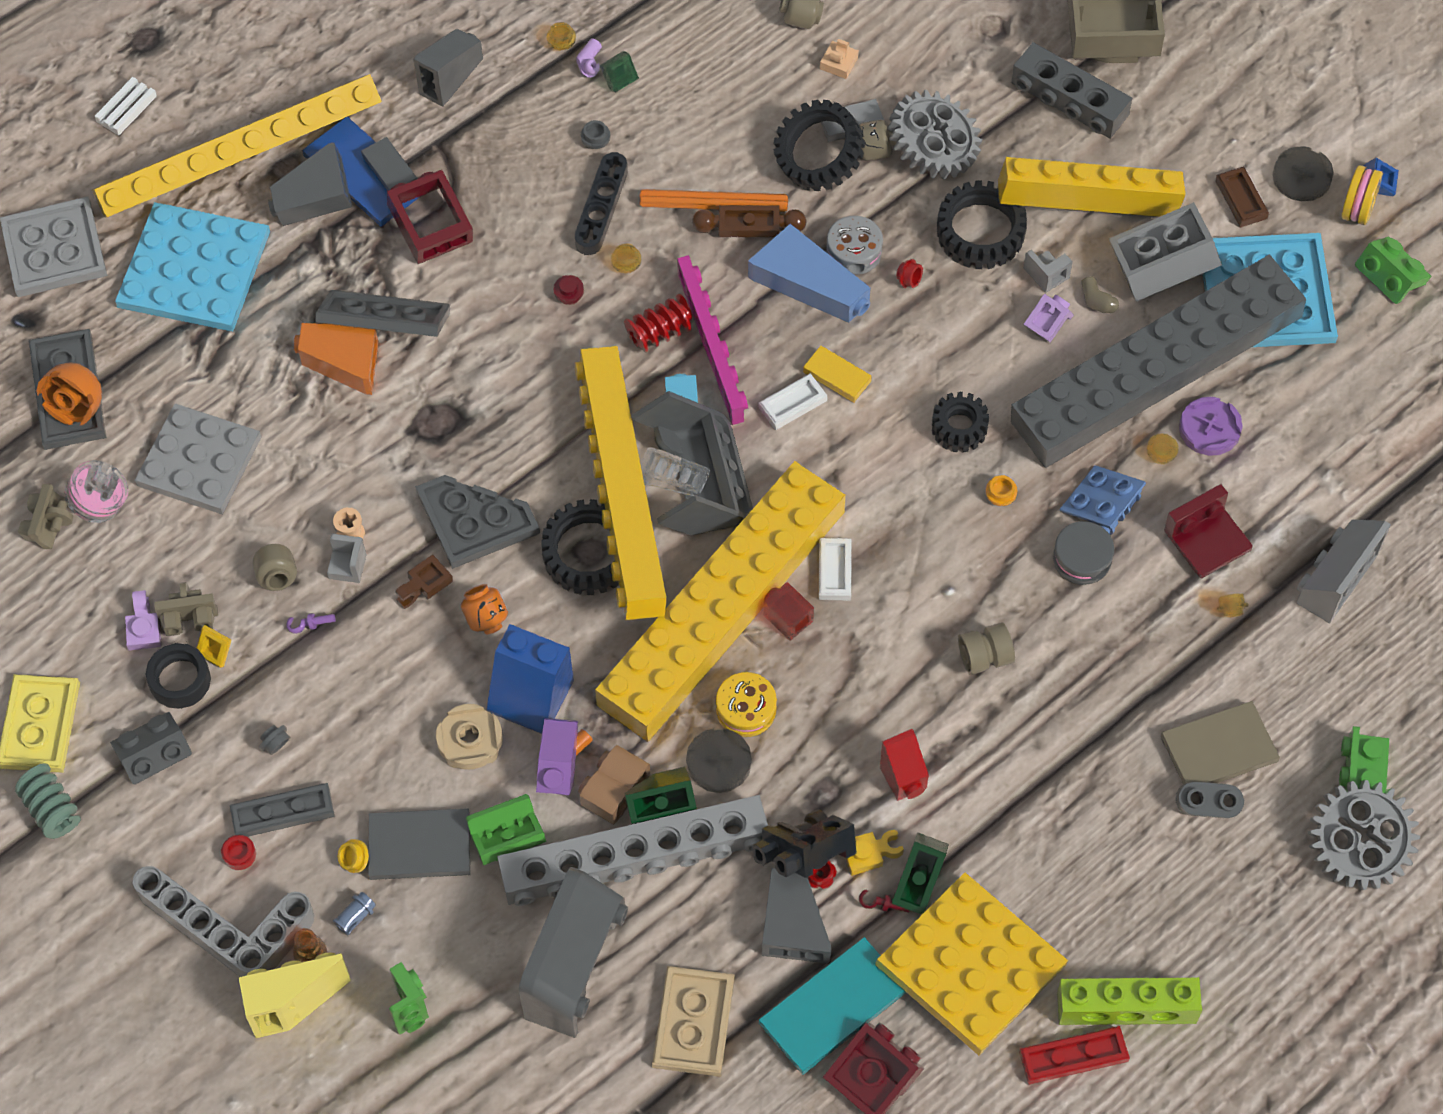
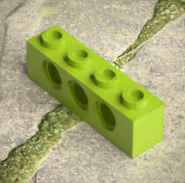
M1199 977L1060 979L1057 990L1059 1025L1197 1024L1202 1012Z

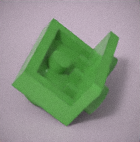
M1389 236L1370 242L1355 262V266L1395 304L1400 303L1410 290L1426 285L1432 277L1424 269L1420 261L1407 254L1403 250L1401 243Z
M528 794L466 817L472 841L483 866L498 861L497 856L530 849L546 842L544 832L534 813Z
M400 962L391 967L390 972L396 991L402 1000L389 1008L399 1035L406 1031L408 1033L416 1031L429 1018L424 999L427 997L422 989L423 984L414 969L407 971L403 963Z

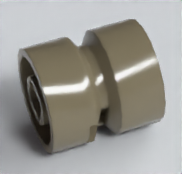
M1003 622L985 627L983 635L979 631H970L958 635L960 655L969 675L984 672L989 669L990 663L998 668L1015 662L1013 642Z

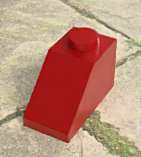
M913 729L882 741L880 769L897 801L906 797L907 799L918 797L925 791L928 785L929 774Z

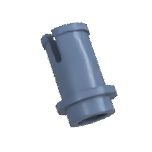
M360 892L358 896L354 894L352 896L353 901L333 920V923L347 936L351 934V931L368 914L372 915L374 913L372 909L376 904L364 892Z

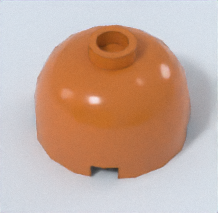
M72 362L59 364L50 369L38 382L36 390L37 395L41 393L45 400L42 403L44 409L53 418L67 425H72L73 422H81L80 425H84L97 412L102 399L101 384L95 374L88 368Z

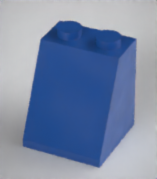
M509 624L495 651L487 711L542 734L544 719H555L574 682L570 648Z

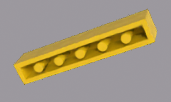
M1005 157L998 178L1000 204L1160 217L1179 209L1186 195L1182 171Z

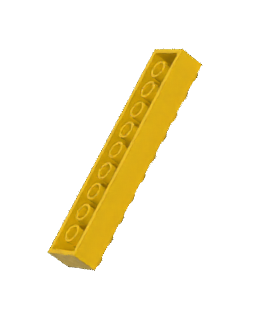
M794 461L665 609V616L658 617L595 689L597 706L642 739L649 742L816 547L820 538H823L845 513L846 495Z

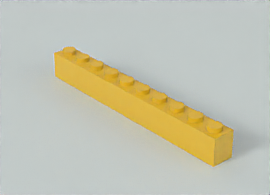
M371 74L364 75L93 188L92 192L103 216L107 218L382 101Z
M618 346L581 349L580 362H575L576 380H582L583 385L579 386L580 403L587 406V410H584L585 429H591L592 435H588L590 454L595 453L596 459L593 460L594 478H600L601 482L600 485H597L599 504L604 503L606 509L602 510L603 528L610 531V536H607L608 555H614L615 562L611 563L613 581H619L620 588H616L618 608L624 607L626 620L665 616L666 593Z

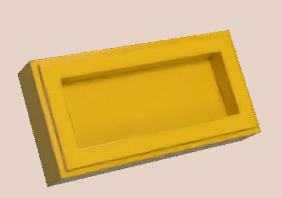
M821 345L803 366V373L807 375L811 373L815 380L855 403L872 380V375Z

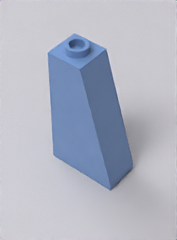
M791 224L748 260V277L752 281L848 323L857 315L862 316L870 306L871 288Z

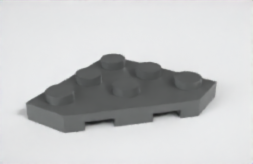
M446 475L415 486L418 497L452 569L540 534L539 525L528 503L516 498L513 501L498 496V492L477 485L471 487L459 483L457 479Z

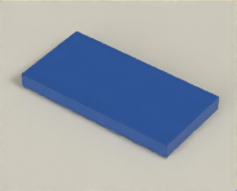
M347 116L302 150L303 156L308 159L328 143L334 142L342 156L350 199L382 227L393 218L387 206V189L364 160L361 150L376 142ZM419 197L402 203L404 209L407 208L414 201H416Z

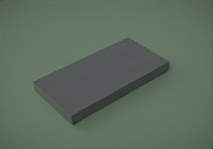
M331 290L316 311V322L438 337L450 315V305L448 303Z
M90 329L29 340L44 450L107 438L102 402L97 412L84 425H80L81 422H73L72 425H67L53 418L44 409L42 403L45 400L42 394L37 395L36 391L38 382L50 369L56 365L69 362L88 368L98 379Z

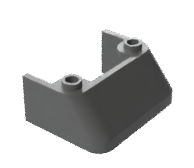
M670 391L632 414L634 421L654 429L655 443L660 450L675 456L686 501L658 517V524L688 535L738 526L753 509L733 429L726 416L717 410Z
M573 867L568 869L519 985V995L525 1020L576 1038L578 1034L576 1021L578 1017L584 1018L590 1003V999L585 997L586 985L610 929L614 930L616 925L622 926L628 913V906L625 905V898L579 869Z

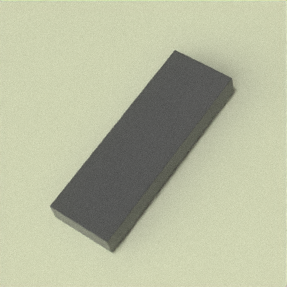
M328 783L230 805L235 835L247 837L335 817Z

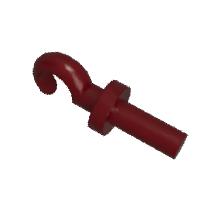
M863 890L859 895V903L866 909H872L880 905L881 910L886 912L888 908L907 913L910 911L892 904L893 900H890L891 895L885 894L884 898L876 896L874 902L870 904L863 902V896L868 890Z

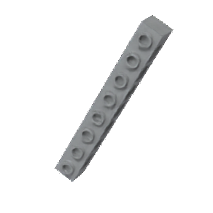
M760 795L497 857L508 905L523 906L534 902L536 898L545 896L556 898L566 875V872H563L561 869L566 864L576 865L577 869L586 872L601 883L613 880L615 882H625L632 879L634 875L642 873L650 875L659 874L668 867L676 865L689 867L697 864L702 859L713 857V859H723L730 856L732 852L744 849L751 852L753 851V845L763 840L762 828L768 826ZM734 825L739 827L741 831L736 834H729L725 829L728 826ZM698 833H704L709 837L703 842H697L692 839ZM664 841H672L676 844L674 848L669 850L663 849L659 845ZM637 848L642 850L643 854L638 857H630L627 855V852ZM600 856H606L611 859L605 865H598L594 862ZM536 871L545 874L542 879L537 881L528 878L531 873Z

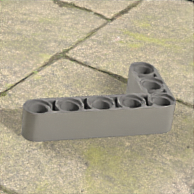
M145 866L140 868L133 876V886L140 900L239 977L247 976L248 972L255 969H267V971L275 969L314 922L315 915L309 898L301 892H291L280 900L248 937L158 868ZM158 882V885L153 890H144L148 883ZM183 901L180 908L176 910L169 909L173 902ZM294 908H305L304 912L299 916L289 915ZM198 921H209L203 929H194ZM273 933L283 934L277 942L267 941ZM224 940H235L231 947L227 949L219 948ZM250 959H260V963L256 967H245V964Z

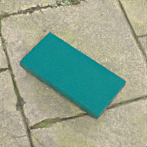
M865 937L759 1019V1025L802 1075L857 1033L865 1023L872 1021L907 993L875 965L881 955Z

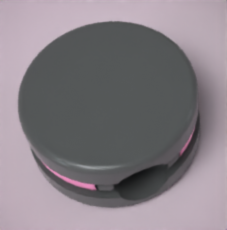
M1080 521L1069 524L1061 530L1055 542L1053 562L1056 570L1063 578L1075 584L1087 585L1100 581L1111 568L1114 556L1113 540L1103 527L1095 523Z

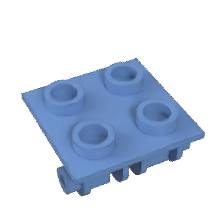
M1094 465L1060 508V511L1100 525L1112 535L1119 524L1118 521H1123L1125 515L1131 511L1130 508L1134 503L1140 500V493L1146 482Z

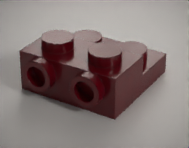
M880 1022L876 1027L871 1023H865L823 1076L826 1081L865 1114H886L898 1097L904 1095L924 1070L918 1063L921 1060V1056L907 1045L902 1049L892 1041L895 1034Z

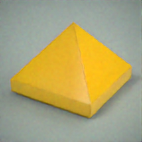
M204 625L196 648L207 661L222 668L224 667L232 640Z

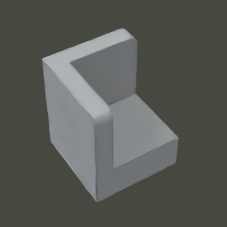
M1029 250L1025 254L1023 268L1047 293L1070 278L1073 261L1066 254L1055 259L1049 251H1045L1037 256L1032 250Z
M331 534L330 543L333 551L327 572L328 578L360 583L367 556L363 539L361 537Z

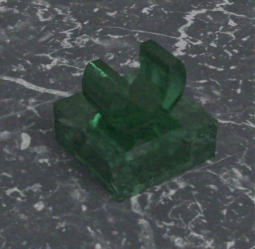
M626 51L620 52L600 65L609 89L615 93L639 79L631 56Z

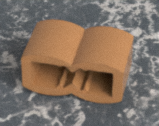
M618 745L610 752L606 750L597 763L598 771L592 777L587 776L582 781L578 790L581 806L613 825L628 808L625 792L648 778L651 774L649 763Z

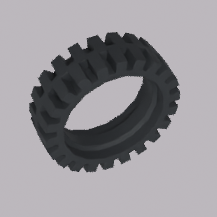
M824 99L822 104L819 100H812L811 107L807 103H803L800 105L802 111L798 112L794 108L790 112L793 116L791 119L785 116L782 120L784 128L778 126L776 133L779 137L774 138L773 143L776 147L773 149L774 155L784 174L797 186H801L806 190H810L811 187L814 191H821V186H823L826 190L832 189L833 182L837 186L843 183L841 177L846 176L849 179L853 175L850 171L851 168L857 170L860 163L857 158L863 159L864 152L861 148H865V141L862 138L864 135L853 115L839 103L834 102L832 104L830 100ZM824 121L836 122L841 125L845 131L846 139L842 151L834 161L825 167L815 170L803 169L795 163L793 157L795 143L806 129Z
M976 180L974 187L971 186L970 182L963 183L962 190L959 186L955 187L952 194L948 193L944 198V202H941L937 217L939 244L941 247H944V252L947 256L952 254V260L956 263L963 259V266L970 268L971 263H976L975 269H982L983 264H987V268L992 269L995 268L996 262L999 266L1006 264L1007 258L1011 261L1015 257L1016 252L1019 253L1022 248L1027 229L1026 209L1020 205L1000 204L999 190L994 188V182L988 181L987 186H982V180ZM973 205H988L1000 210L1009 218L1011 231L1000 242L990 245H976L965 241L955 233L952 227V220L955 214L963 208Z
M583 499L577 500V506L575 507L571 503L564 505L565 511L563 512L558 509L554 513V519L549 518L541 540L542 557L549 576L552 575V579L557 585L561 582L563 589L569 591L570 588H573L574 593L580 595L582 590H586L587 595H594V590L599 589L602 594L607 592L608 586H611L613 589L619 586V581H613L611 564L596 571H578L562 562L558 554V543L562 535L570 528L583 523L603 525L602 510H606L605 504L598 505L597 500L590 499V503L585 505Z

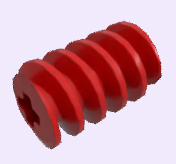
M679 293L676 295V300L668 298L665 301V306L658 303L654 306V311L647 308L644 310L643 316L637 313L633 316L632 321L626 318L624 325L632 342L646 353L649 351L647 344L649 341L655 347H659V336L666 342H669L670 331L677 337L681 336L680 326H683L690 332L692 330L690 322L692 321V312L684 296Z

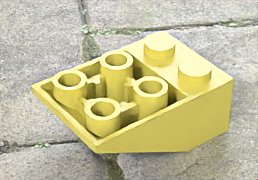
M331 952L316 956L315 960L306 962L289 961L282 964L281 968L268 971L267 969H255L248 972L247 976L239 977L245 1015L256 1038L291 1030L351 981L342 953L335 954Z

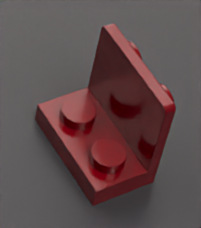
M1222 484L1169 512L1164 532L1199 578H1204L1245 555L1253 547L1225 510L1228 492Z

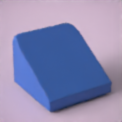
M1374 158L1363 165L1366 169H1372L1373 172L1374 170L1382 171L1383 176L1378 194L1391 197L1396 195L1399 170L1378 158Z

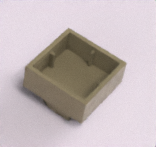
M1067 0L1073 58H1093L1105 63H1138L1139 57L1161 56L1165 37L1161 0Z

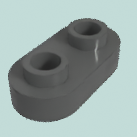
M1190 782L1178 789L1176 804L1182 813L1189 816L1232 818L1242 811L1244 797L1242 792L1233 785ZM1193 792L1200 796V802L1197 805L1193 804L1190 799ZM1226 795H1229L1233 800L1231 807H1227L1223 803Z

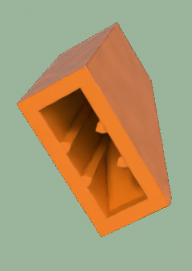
M301 323L300 335H295L294 351L299 353L302 365L357 391L372 395L379 343L376 329L335 324Z

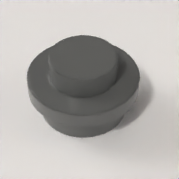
M598 120L588 122L581 131L583 144L591 149L605 147L611 138L609 128Z
M275 725L271 726L261 735L260 739L263 742L259 748L262 751L267 750L270 755L276 753L291 738L286 733L287 728L284 725L279 728Z

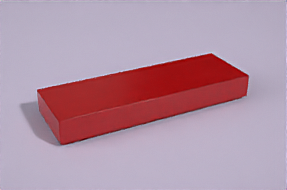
M1120 1026L1024 1047L1019 1050L1028 1085L1126 1063L1130 1059Z

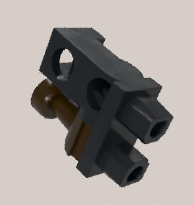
M815 809L806 814L804 823L797 826L778 822L775 827L768 825L762 828L763 840L753 845L755 862L762 866L774 862L778 874L784 877L796 873L807 878L813 875V869L822 868L829 859L837 855L847 859L857 854L854 824L835 815L828 817L820 809Z

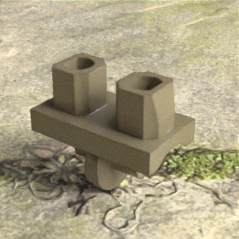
M43 484L40 493L29 494L27 508L33 514L32 520L21 521L18 529L19 535L26 541L36 542L43 549H52L56 534L60 532L61 526L71 525L74 517L71 512L66 510L68 506L67 499L56 493L51 484Z
M187 582L180 583V592L169 594V600L154 602L155 612L168 637L183 633L182 621L193 620L196 631L201 632L204 625L213 629L214 617L218 616V607L215 604L213 593L202 595L201 589L189 591Z

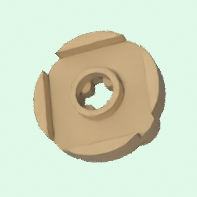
M477 704L457 706L447 713L448 716L443 719L442 723L440 721L436 730L437 746L440 754L450 767L468 770L477 769L497 759L503 742L502 729L498 718L486 711L484 707ZM472 730L473 735H478V738L474 739L472 743H467L460 739L466 736V731Z

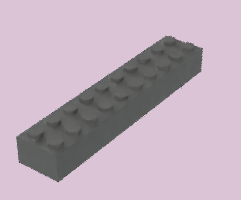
M1269 254L1011 404V423L1043 466L1047 468L1303 317L1306 298Z

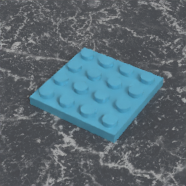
M154 202L115 300L117 308L233 332L269 237V225Z
M1321 233L1213 238L1222 265L1202 274L1205 291L1270 254L1306 298L1302 318L1253 347L1336 343L1338 334Z

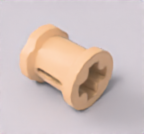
M346 507L336 512L333 518V524L337 530L336 534L364 538L365 530L362 525V518L356 509Z

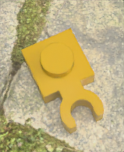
M897 830L887 831L878 840L875 839L873 832L856 836L857 854L847 859L845 858L851 876L883 867L884 861L882 857L884 856L891 859L901 857L904 853L903 846L892 848L888 845V842L898 839Z

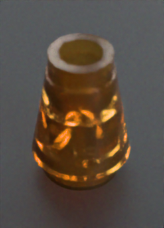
M303 928L295 934L293 947L295 961L315 960L316 956L327 953L325 942L313 933L312 930Z

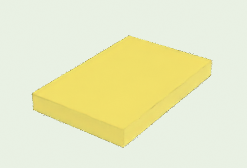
M13 675L0 741V769L30 770L39 764L46 763L51 768L50 772L64 773L80 687L78 678Z

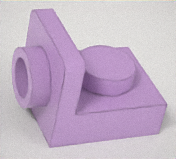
M1044 294L1024 325L1051 343L1066 319L1071 320L1074 316L1068 309L1071 304L1056 294L1053 298Z

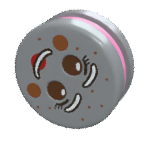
M843 217L837 220L828 231L826 253L854 275L867 273L874 269L881 259L883 246L882 232L876 223L866 217Z

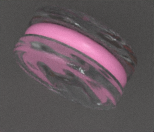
M91 460L80 464L74 470L66 483L64 496L68 507L78 517L89 522L102 523L111 520L120 511L128 496V484L123 474L113 465L103 461Z

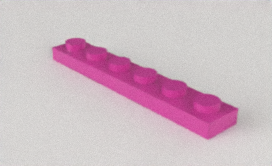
M689 255L677 258L678 277L732 425L744 422V410L748 409L747 399L744 391L739 392L736 384L739 383L735 366H729L728 364L729 350L726 341H720L717 333H720L719 322L716 315H710L708 308H711V302L707 290H701L700 283H702V277L699 267L692 265Z

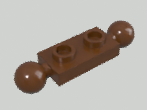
M719 205V215H714L710 210L702 209L697 211L692 218V224L696 231L709 233L715 227H719V237H776L780 233V227L786 228L791 224L801 232L807 223L804 213L797 209L789 210L785 215H780L779 205Z

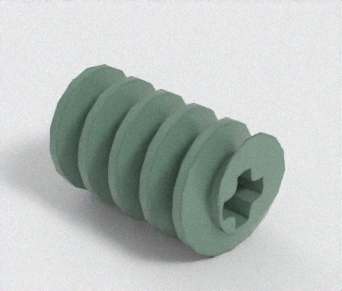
M43 763L31 768L21 776L15 786V792L18 797L22 798L24 806L29 808L30 815L35 818L38 827L42 828L45 837L55 839L72 831L80 823L81 817L78 815L74 816L78 809L76 804L70 803L71 797L68 793H63V785L56 783V775L50 773L51 768L48 764Z

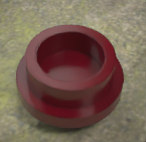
M573 275L562 276L554 284V295L563 304H575L584 294L583 282Z

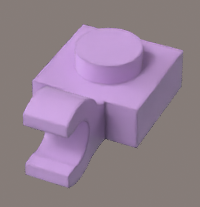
M146 590L132 592L135 615L125 616L126 641L129 651L161 647L160 622L156 613H150L149 597H146Z

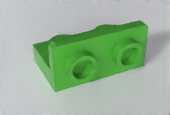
M1353 726L1349 736H1343L1341 756H1346V766H1341L1339 786H1344V789L1348 792V782L1354 781L1359 789L1361 782L1368 780L1370 789L1376 783L1381 782L1382 793H1385L1387 788L1390 739L1359 734L1360 727Z

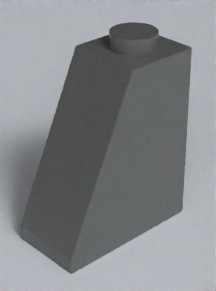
M455 29L417 54L413 60L419 94L444 107L483 60L481 41L471 33Z
M334 142L328 143L270 186L272 198L268 199L269 208L272 216H277L283 226L352 207L342 156Z
M775 868L771 869L762 956L830 964L831 944L808 877L804 878L796 873L784 877L778 874Z

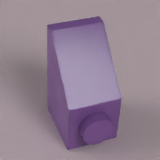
M544 719L538 758L536 792L570 795L575 777L578 721Z

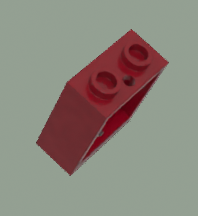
M443 170L434 173L426 172L417 180L407 184H396L391 190L387 191V206L417 264L473 242V227ZM440 189L457 223L419 238L402 203Z

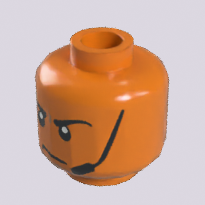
M482 584L471 588L464 594L465 598L461 602V609L471 630L476 632L484 631L488 635L497 632L503 627L501 623L507 618L508 610L498 589Z

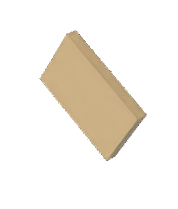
M667 966L652 1068L721 1077L734 988V974Z

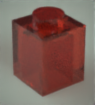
M786 582L780 588H773L764 599V616L791 641L814 621V607L794 587Z

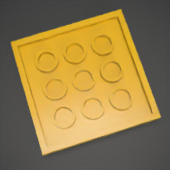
M964 872L877 959L875 965L980 1056L1066 966L1068 960Z

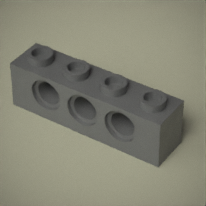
M1032 42L1013 66L1011 83L1016 85L1018 89L1028 92L1039 98L1044 104L1064 112L1069 118L1087 125L1095 133L1102 134L1111 139L1130 115L1132 97Z

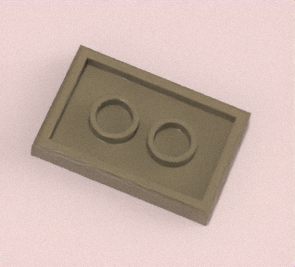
M1253 701L1161 733V739L1183 785L1190 782L1219 783L1277 763L1280 759Z

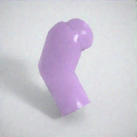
M593 38L588 41L576 57L581 74L589 78L596 76L600 69L599 63L596 64L594 57L601 50L602 45Z

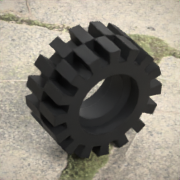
M957 392V397L954 398L953 393L947 394V400L942 397L938 405H935L932 416V434L935 435L937 443L943 441L942 447L946 450L951 445L953 446L952 452H958V447H962L963 453L968 452L969 445L974 450L978 447L979 442L982 444L985 440L989 424L988 408L986 404L982 406V400L979 397L973 401L974 394L968 393L966 398L963 397V392ZM954 415H964L971 419L972 425L967 429H956L949 425L948 420Z

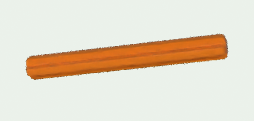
M642 189L639 198L640 206L719 209V205H779L780 212H785L788 209V196L786 194Z

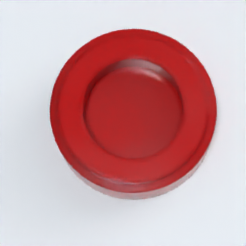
M234 835L223 843L221 855L229 868L244 870L255 861L256 849L252 840L247 836Z

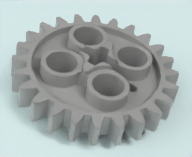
M924 90L921 96L917 91H914L911 97L906 95L901 102L899 101L889 117L891 123L888 126V130L892 131L889 140L897 141L893 149L895 151H903L901 160L909 158L911 160L910 168L918 165L920 166V174L929 170L931 177L935 178L939 172L943 179H946L949 174L956 178L960 172L964 174L974 164L978 154L981 152L979 145L982 143V139L977 137L981 129L972 127L976 122V118H967L966 115L970 110L964 109L961 111L959 109L960 101L954 104L950 103V95L941 99L939 91H936L931 97L928 90Z
M1363 780L1358 789L1356 783L1351 781L1347 785L1348 792L1341 785L1335 787L1337 797L1330 793L1325 794L1324 798L1328 805L1317 804L1315 806L1321 813V816L1310 817V821L1318 826L1317 829L1308 831L1309 835L1317 837V842L1312 843L1309 847L1311 849H1320L1321 853L1315 857V862L1322 860L1327 862L1322 872L1336 871L1333 878L1334 882H1339L1343 877H1346L1345 883L1347 888L1353 887L1357 880L1360 890H1366L1369 881L1374 889L1380 888L1381 879L1387 885L1392 884L1393 877L1391 873L1398 877L1404 876V871L1400 865H1413L1407 854L1418 853L1419 850L1410 844L1411 841L1420 839L1419 835L1411 833V828L1419 825V822L1409 821L1407 818L1413 813V808L1406 810L1401 808L1406 798L1392 799L1395 792L1394 788H1390L1385 793H1382L1381 782L1376 783L1370 789L1369 781ZM1354 803L1361 804L1365 809V816L1362 821L1356 820L1352 816L1351 808ZM1339 817H1342L1348 824H1350L1353 828L1357 830L1367 828L1368 831L1366 835L1372 840H1375L1378 843L1386 845L1387 847H1389L1390 851L1386 853L1380 846H1378L1375 842L1371 840L1361 842L1360 839L1362 835L1356 830H1353L1352 828L1344 826L1341 823H1339ZM1383 821L1389 822L1394 828V834L1390 839L1382 836L1380 832V826ZM1337 831L1345 833L1348 838V844L1345 849L1338 848L1334 843V835ZM1367 849L1372 850L1377 857L1376 864L1372 868L1368 867L1363 861V854Z

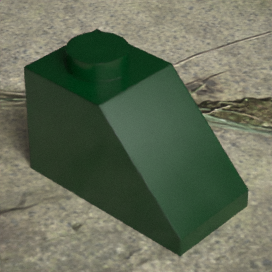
M685 766L652 774L625 792L631 825L697 809L691 779Z
M917 832L892 904L921 915L925 912L946 857L948 843Z

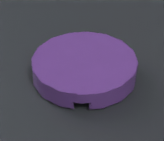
M1201 397L1190 402L1182 412L1179 422L1180 436L1185 444L1196 453L1207 456L1222 455L1232 450L1238 443L1243 428L1241 415L1229 402L1226 404L1217 397Z

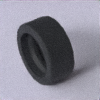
M174 643L164 646L155 652L147 663L145 675L150 691L159 703L168 708L182 709L193 706L203 699L209 690L211 675L206 659L197 648L189 644ZM187 661L194 664L198 673L197 678L186 689L169 691L160 684L159 676L161 672L171 663Z

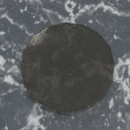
M1306 146L1292 147L1283 151L1275 162L1272 173L1275 186L1288 198L1301 202L1313 201L1322 197L1330 189L1334 175L1332 163L1326 155L1320 151L1319 153L1311 151L1312 148Z
M705 730L696 736L688 747L686 758L688 774L696 785L706 791L716 793L732 791L743 784L750 774L752 764L750 747L741 735L732 730Z

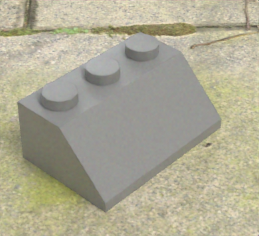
M1194 202L1109 238L1136 302L1222 265L1214 240Z
M1351 519L1345 529L1339 527L1330 541L1333 546L1329 552L1323 550L1316 559L1313 566L1317 569L1312 576L1306 573L1299 583L1297 590L1301 593L1297 604L1330 624L1379 555L1391 524L1387 521Z

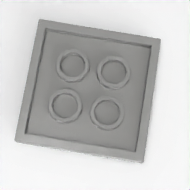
M89 196L0 217L17 297L108 276Z
M174 404L135 479L136 485L223 515L261 439L260 431Z

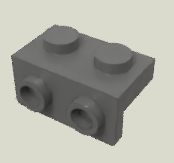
M170 712L155 716L148 723L133 731L124 732L119 738L110 742L133 784H137L192 754L181 729Z

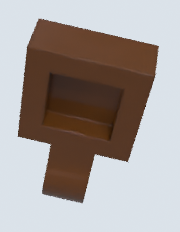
M432 554L407 572L410 581L395 590V593L399 596L396 598V601L406 609L417 600L421 593L428 600L451 584L453 576Z

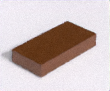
M1244 166L1216 175L1215 181L1240 228L1268 219L1269 212Z

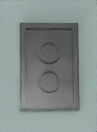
M469 808L369 813V879L470 875V831L466 822V817L470 815Z

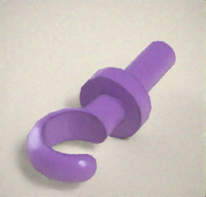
M310 613L307 618L301 619L299 627L291 628L293 617L287 620L286 626L289 632L297 634L302 632L306 626H309L312 630L316 629L318 624L336 622L335 614L316 617L314 613Z

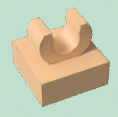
M838 39L837 42L832 41L820 61V70L847 79L858 59L859 50L849 47V42Z

